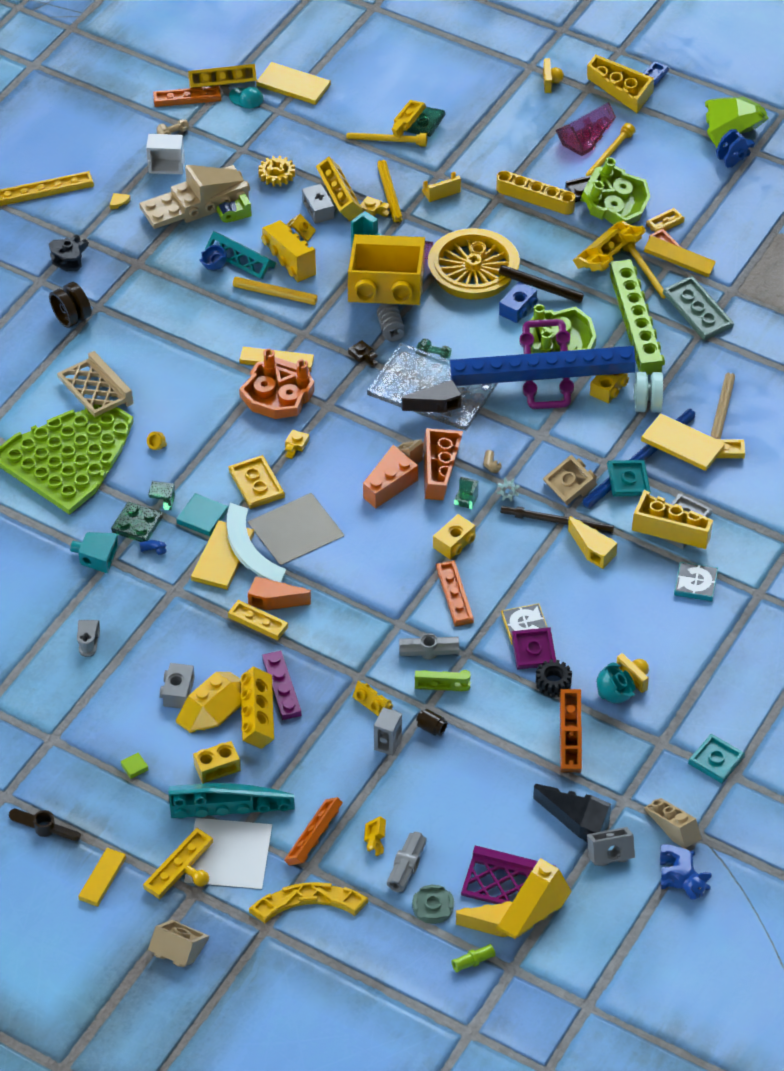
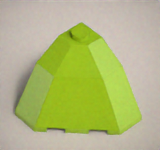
M744 96L713 98L705 102V107L708 108L706 113V122L709 124L707 134L716 148L721 138L729 130L736 129L740 134L757 129L769 119L766 110L760 104Z

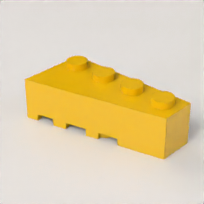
M596 54L587 64V79L636 113L640 111L654 92L653 77Z
M281 220L262 228L263 235L261 239L263 244L270 248L272 255L279 259L280 264L285 266L291 277L300 282L316 275L315 249L307 247L308 243L305 240L300 241L297 233L293 234L291 228Z
M644 490L634 511L632 531L706 549L711 538L713 520L692 510L687 512L676 503L673 506L665 502L664 498L660 496L655 498L650 495L649 491Z

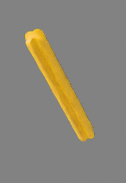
M379 160L377 167L388 204H390L389 208L392 219L395 223L401 222L402 214L387 162Z
M234 277L233 286L236 288L316 305L318 300L317 295L240 277Z

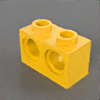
M628 373L596 375L590 382V395L609 404L613 398L618 396L620 389L627 385L629 381Z
M232 741L220 743L217 746L201 749L193 753L194 766L202 784L241 771L240 758Z

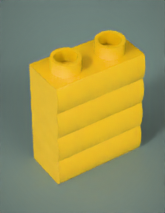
M354 234L348 268V302L420 305L425 266V237Z

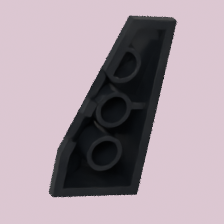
M541 784L534 785L533 799L585 842L588 843L587 834L603 832L609 829L610 803L592 795L586 794L585 797L576 796V793L573 791L562 793L555 787Z

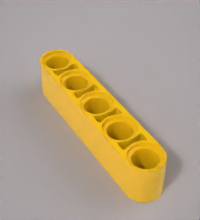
M500 171L497 174L496 190L501 194L566 215L572 214L575 210V194L570 191L508 171Z

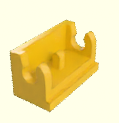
M452 172L451 179L433 185H428V181H424L422 192L429 202L460 193L461 178L459 175L456 176V172Z

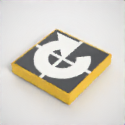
M539 603L501 611L511 645H513L512 631L548 628Z

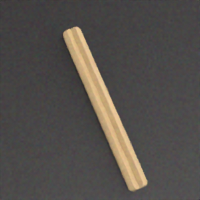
M729 372L725 374L710 435L715 439L721 438L734 385L735 375Z

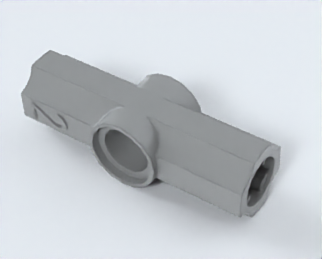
M428 633L424 634L421 638L399 639L400 656L421 655L429 660L434 659L437 655L459 654V638L436 637L434 634Z
M410 833L402 850L397 852L394 868L387 880V886L392 891L398 893L404 891L411 874H415L419 865L420 855L426 845V838L422 833Z

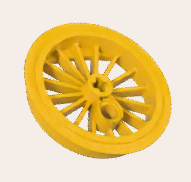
M477 228L461 229L446 234L435 242L428 255L429 269L439 286L453 296L471 300L489 298L502 292L512 279L499 275L500 266L505 265L518 270L520 264L518 251L507 238L496 232ZM467 246L469 255L467 256L460 247ZM456 250L460 256L452 253L451 251ZM494 252L499 253L497 255L490 257ZM472 276H474L475 284H470ZM478 278L482 281V284L478 283Z

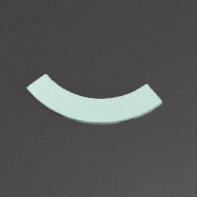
M230 503L226 526L227 537L234 554L247 569L252 570L258 577L282 583L286 569L262 556L248 536L246 529L248 508Z

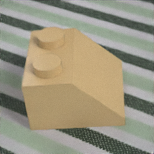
M170 920L155 926L148 950L154 952V955L158 958H167L172 960L174 965L185 967L194 963L208 941L209 935Z

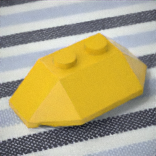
M215 672L188 695L176 718V723L190 733L196 732V730L219 727L241 707L240 678L232 672Z

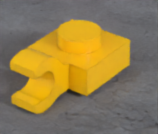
M369 196L360 204L363 212L366 211L373 216L380 214L383 217H388L391 211H388L390 204L382 203L381 200Z
M292 429L285 441V450L287 451L285 457L293 459L297 450L302 452L310 440L309 434Z
M381 816L365 824L364 841L368 843L367 851L370 852L375 849V856H379L384 852L380 839L385 837L386 819Z

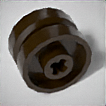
M70 282L64 285L63 289L59 288L49 293L51 308L56 318L64 327L69 328L77 324L78 320L82 321L91 316L92 311L89 300L77 283Z

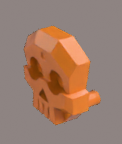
M265 349L263 351L264 361L255 364L250 372V378L239 388L240 397L252 412L273 419L298 416L303 404L309 402L314 393V380L310 375L308 362L305 360L304 365V359H300L295 364L275 357L273 349Z

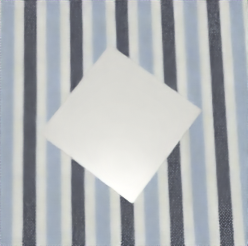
M196 818L194 830L199 828L211 836L213 843L191 867L197 871L204 870L209 874L208 885L262 889L272 824ZM185 874L184 882L194 883L193 878Z

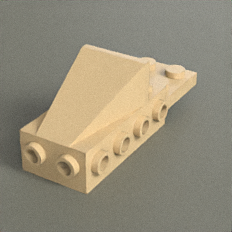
M186 165L185 182L171 186V192L140 202L139 205L152 227L156 229L182 219L188 223L217 212L216 209L219 204L238 200L239 195L246 194L249 199L248 191H250V186L247 181H244L241 172L237 171L234 165L225 168Z

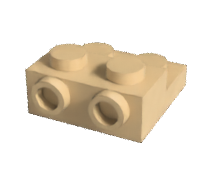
M572 455L543 478L544 482L566 505L580 494L584 497L598 485L595 481L597 479L596 475L591 470L587 471L585 469L586 466L580 458L576 460Z

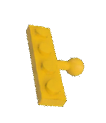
M196 828L143 884V888L160 900L184 873L193 878L195 885L199 887L207 885L209 874L204 870L197 871L191 866L213 843V838L199 828Z

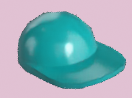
M256 87L234 88L229 93L230 101L243 108H255L264 101L262 92Z

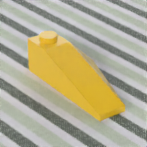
M540 858L498 924L497 929L516 939L533 928L534 924L546 919L555 910L557 911L562 908L572 891L559 868Z

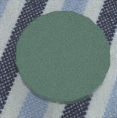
M431 884L423 886L413 896L412 909L415 916L425 923H442L453 913L454 898L450 891L448 892L440 885Z

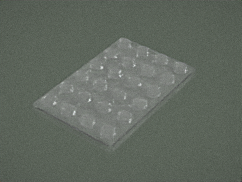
M400 343L368 388L367 395L401 407V396L450 381V360ZM498 383L456 386L461 393V408L445 413L412 412L467 431Z

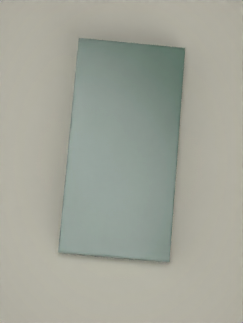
M693 276L663 289L665 297L704 341L733 327L734 322Z

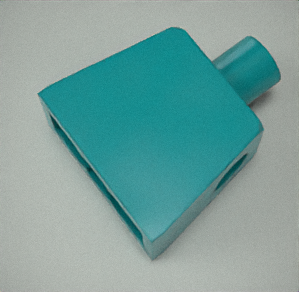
M87 532L82 542L72 541L70 551L79 554L81 565L108 573L119 547L118 536L116 533Z

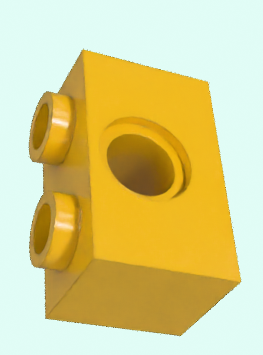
M457 514L433 535V549L451 560L455 555L460 554L467 544H471L474 541L476 525Z

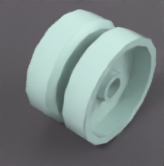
M636 372L633 392L635 412H645L647 410V401H650L651 412H662V372H653L650 377V383H648L646 372Z

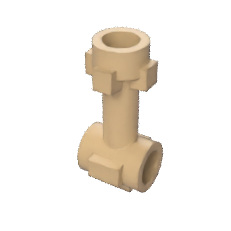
M182 119L178 121V124L169 127L165 124H160L157 126V134L171 135V133L179 130L184 132L189 129L188 121Z

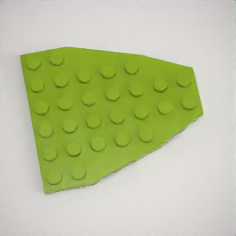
M94 404L93 408L96 410L103 405ZM86 407L85 410L78 412L70 410L46 420L47 424L41 427L35 425L27 433L21 434L19 432L14 434L0 446V468L70 515L98 491L122 452L134 421L133 416L119 407H115L97 417H94Z

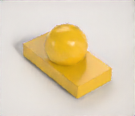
M544 58L543 62L545 93H551L552 83H560L564 78V73L560 68L554 67L551 69L550 58Z
M623 653L618 655L616 663L621 665L619 669L623 672L627 670L640 692L643 693L648 690L649 677L647 674L649 672V665L647 661L643 659L631 661Z

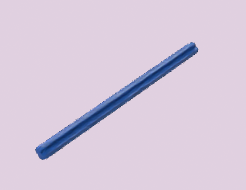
M687 409L676 421L687 425L695 418L696 413L692 409ZM647 444L629 460H646L658 449ZM608 477L583 499L582 504L586 508H591L612 490L610 478Z

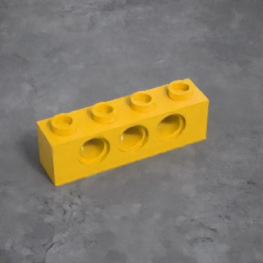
M255 64L188 71L189 88L257 81Z
M330 156L319 163L316 168L339 212L349 221L353 220L363 212V209L340 166Z
M253 666L244 672L240 679L242 741L262 749L274 740L272 675Z

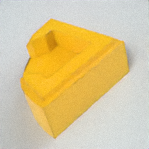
M113 193L110 209H118L119 206L127 205L131 200L130 195Z

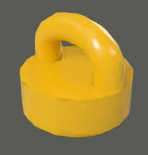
M151 432L147 437L148 447L152 450H160L166 447L167 443L163 433Z

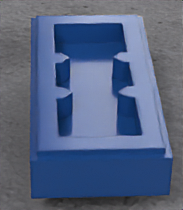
M654 61L643 74L653 77L655 86L667 74L669 67Z

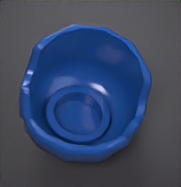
M212 245L201 252L202 257L199 259L208 270L215 271L225 265L227 253L223 247Z

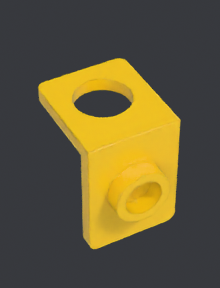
M301 214L286 224L289 228L293 227L305 241H308L316 231Z

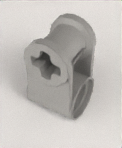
M99 620L78 621L77 642L79 643V653L82 656L89 657L96 653L100 635Z

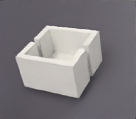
M148 134L146 150L149 173L183 174L185 162L183 135Z

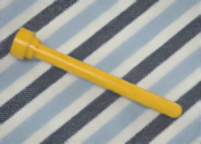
M625 123L622 126L620 135L588 170L586 176L592 175L595 167H601L606 158L611 156L625 138L633 136L636 129L631 123Z
M350 132L346 134L347 139L410 142L416 143V145L421 147L427 146V133H420L416 136L401 135L400 138L388 134Z
M626 243L622 247L623 250L631 253L660 297L665 299L663 287L636 250V243Z

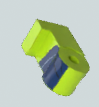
M246 194L239 195L238 200L229 203L223 202L216 209L219 217L225 223L252 216L251 203Z

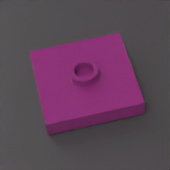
M551 627L511 632L517 670L538 668L540 664L543 665L544 661L549 663L551 659L556 663Z

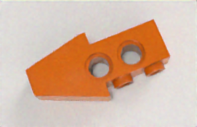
M561 689L560 772L581 773V689Z

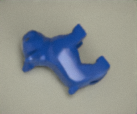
M668 844L661 845L660 865H673L672 867L661 868V889H666L667 887L684 889L690 899H697L704 895L705 890L711 889V886L706 884V882L712 877V874L710 872L698 874L694 870V851Z

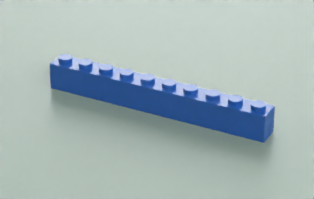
M634 346L450 360L451 380H453L456 386L635 373L636 366Z

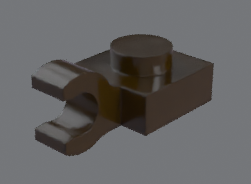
M363 340L348 348V354L359 363L366 361L371 367L378 364L375 360L378 355Z

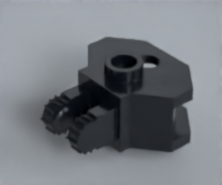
M74 235L70 239L52 240L49 243L52 264L65 271H78L82 267L81 253L88 247V240L83 239L80 241L78 235Z

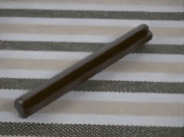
M505 265L500 266L499 275L581 303L584 294Z

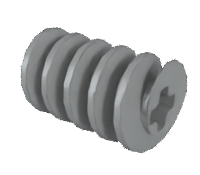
M382 303L377 309V316L383 336L388 341H397L405 335L404 324L398 305Z

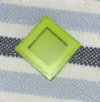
M139 753L120 761L122 768L130 779L149 770L148 765Z

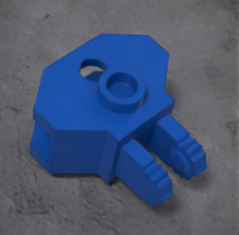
M731 129L721 138L716 149L717 158L719 160L724 159L727 168L733 167L740 160H743L744 157L750 155L751 152L748 148L754 147L755 143L751 139H745L736 129Z

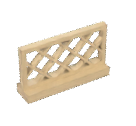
M95 351L88 353V359L57 373L58 378L94 417L122 404H125L127 407L133 404L132 390ZM87 366L90 368L89 371L81 370L82 368H85ZM67 375H75L73 379L65 377ZM78 376H87V378L82 380L78 379ZM91 377H99V381H92L90 379ZM75 384L84 385L83 389L75 388ZM88 385L97 386L95 390L87 389ZM100 387L109 388L108 391L99 390ZM84 395H93L92 399L84 398ZM97 395L106 396L105 400L96 399ZM110 397H118L115 401L109 400ZM94 404L103 405L96 410L93 408Z

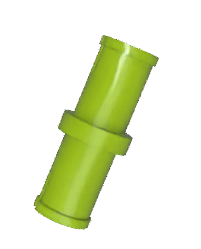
M488 944L475 951L473 949L469 950L467 954L451 960V963L457 973L471 966H479L480 962L491 957L493 958L496 954L493 946Z

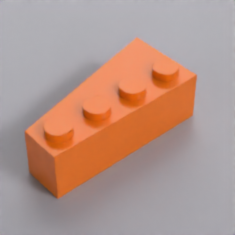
M426 428L423 441L425 499L444 500L460 448L463 431Z

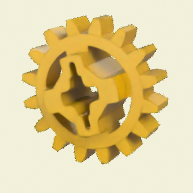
M272 156V159L266 158V162L261 161V165L258 166L259 178H261L262 182L266 181V185L272 183L273 187L276 184L282 186V183L287 185L288 180L293 181V177H295V165L292 160L288 161L287 157L281 159V156L278 158Z

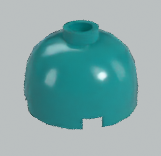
M613 662L600 671L596 681L599 696L608 702L618 704L635 695L633 691L636 689V686L627 670L623 672L619 669L621 665Z

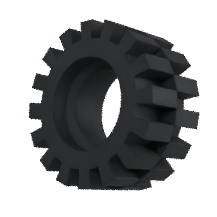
M551 659L549 663L544 661L543 665L540 664L536 670V687L541 694L545 692V696L548 697L551 694V697L555 698V694L560 697L561 689L571 688L572 671L569 665L566 666L565 662L560 664V660H556V663H554L553 659ZM555 675L560 677L561 680L550 681L546 677Z

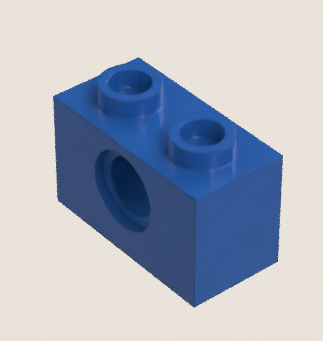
M519 281L499 302V315L518 323L537 304V290Z

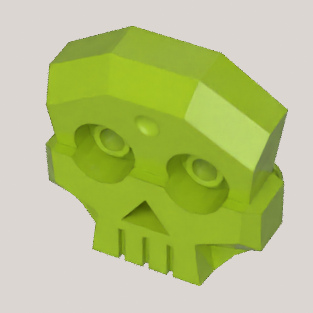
M607 157L603 167H595L580 201L586 202L590 211L589 214L601 220L606 219L613 225L620 221H624L627 224L635 223L640 220L651 197L647 180L625 173L624 169L615 166L616 160L614 158Z
M541 304L534 306V316L530 320L561 319L565 322L566 331L571 336L570 343L567 345L568 351L595 348L597 336L592 319L576 306L556 312L545 310V307ZM559 326L530 328V333L534 336L531 354L559 352L560 345L556 343V334L559 332Z

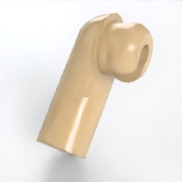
M487 450L483 465L491 473H498L502 465L500 462L497 464V460L493 461L494 452Z

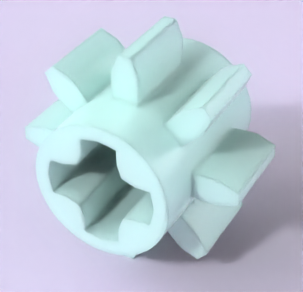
M504 478V484L498 483L497 486L501 490L497 491V494H502L503 501L505 498L513 501V495L519 496L516 489L520 485L514 484V478L511 481H507ZM511 486V491L506 493L505 488Z

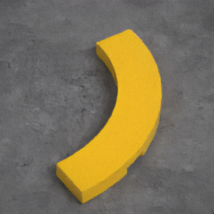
M300 883L283 887L278 892L264 896L249 908V913L263 923H267L271 918L287 909L300 905L322 904L340 908L355 916L368 903V898L350 888L332 886L330 883Z

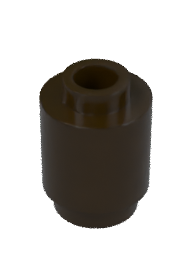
M429 709L420 711L416 718L417 726L433 735L441 736L448 725L444 717Z

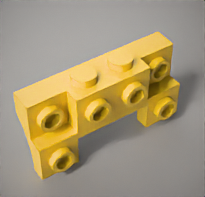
M624 221L616 222L575 257L573 262L578 269L585 267L586 269L590 268L592 272L600 270V272L604 271L609 267V263L614 260L612 255L617 254L626 243H636L641 240V235L646 232L644 226H633Z

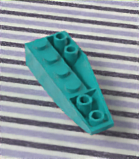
M206 783L169 786L168 790L171 818L182 819L196 816H224L227 814L295 810L294 794L253 785Z

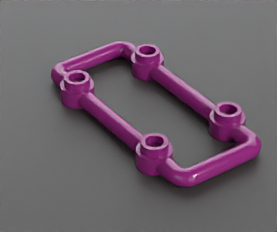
M561 319L526 321L522 327L523 333L519 338V343L524 348V354H531V347L534 344V336L530 333V328L559 326V332L556 334V343L560 345V351H568L567 345L570 343L571 336L566 331L565 322ZM562 378L559 390L564 395V400L535 402L534 396L537 394V385L533 380L524 383L523 394L527 397L528 406L532 409L565 408L571 403L574 383L570 378Z

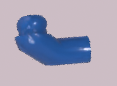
M149 540L139 543L141 552L153 549L157 550L158 555L167 552V545L162 541Z

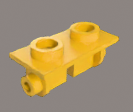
M357 681L352 696L355 700L377 716H379L383 707L387 709L393 708L391 700L386 699L382 695L379 696L378 692L371 688L368 683L364 684Z

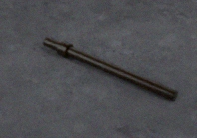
M501 506L500 513L515 515V518L521 519L526 517L568 525L569 517L525 510L524 507L518 506L517 508ZM580 520L598 531L609 533L614 531V525Z

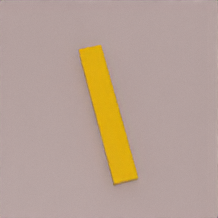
M90 171L0 189V206L94 187Z

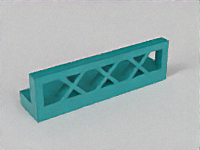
M213 231L205 248L206 250L209 246H212L215 240L225 250L232 248L235 256L227 258L226 261L260 279H263L268 267L274 269L277 263ZM246 255L249 263L241 265L240 257ZM260 262L263 266L260 273H257L253 265Z

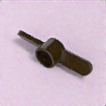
M14 808L9 812V818L12 821L35 828V832L39 836L47 837L56 834L70 840H80L81 833L55 824L54 815L50 811L42 810L33 815ZM41 822H50L48 825H39Z

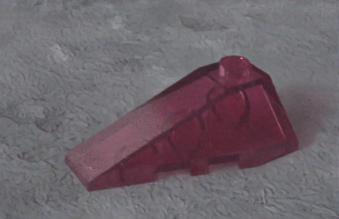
M607 102L555 131L564 147L583 156L595 149L596 143L601 140L603 133L610 127L616 116L610 103Z

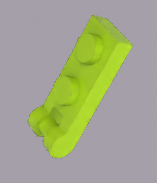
M415 670V689L468 691L471 687V673L468 670H462L459 673Z

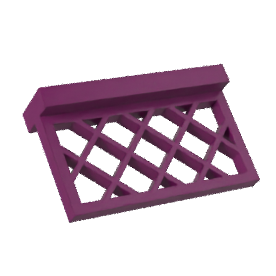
M475 845L461 895L493 904H502L510 901L507 896L516 891L519 892L524 884L517 885L513 877L521 874L528 878L538 861ZM475 864L485 865L487 871L477 875L474 870ZM502 869L505 870L507 876L497 880L493 872ZM490 874L494 883L484 887L480 879ZM510 879L514 888L504 892L500 884ZM475 881L481 887L476 892L467 890L469 884ZM497 886L502 894L497 897H491L487 891Z

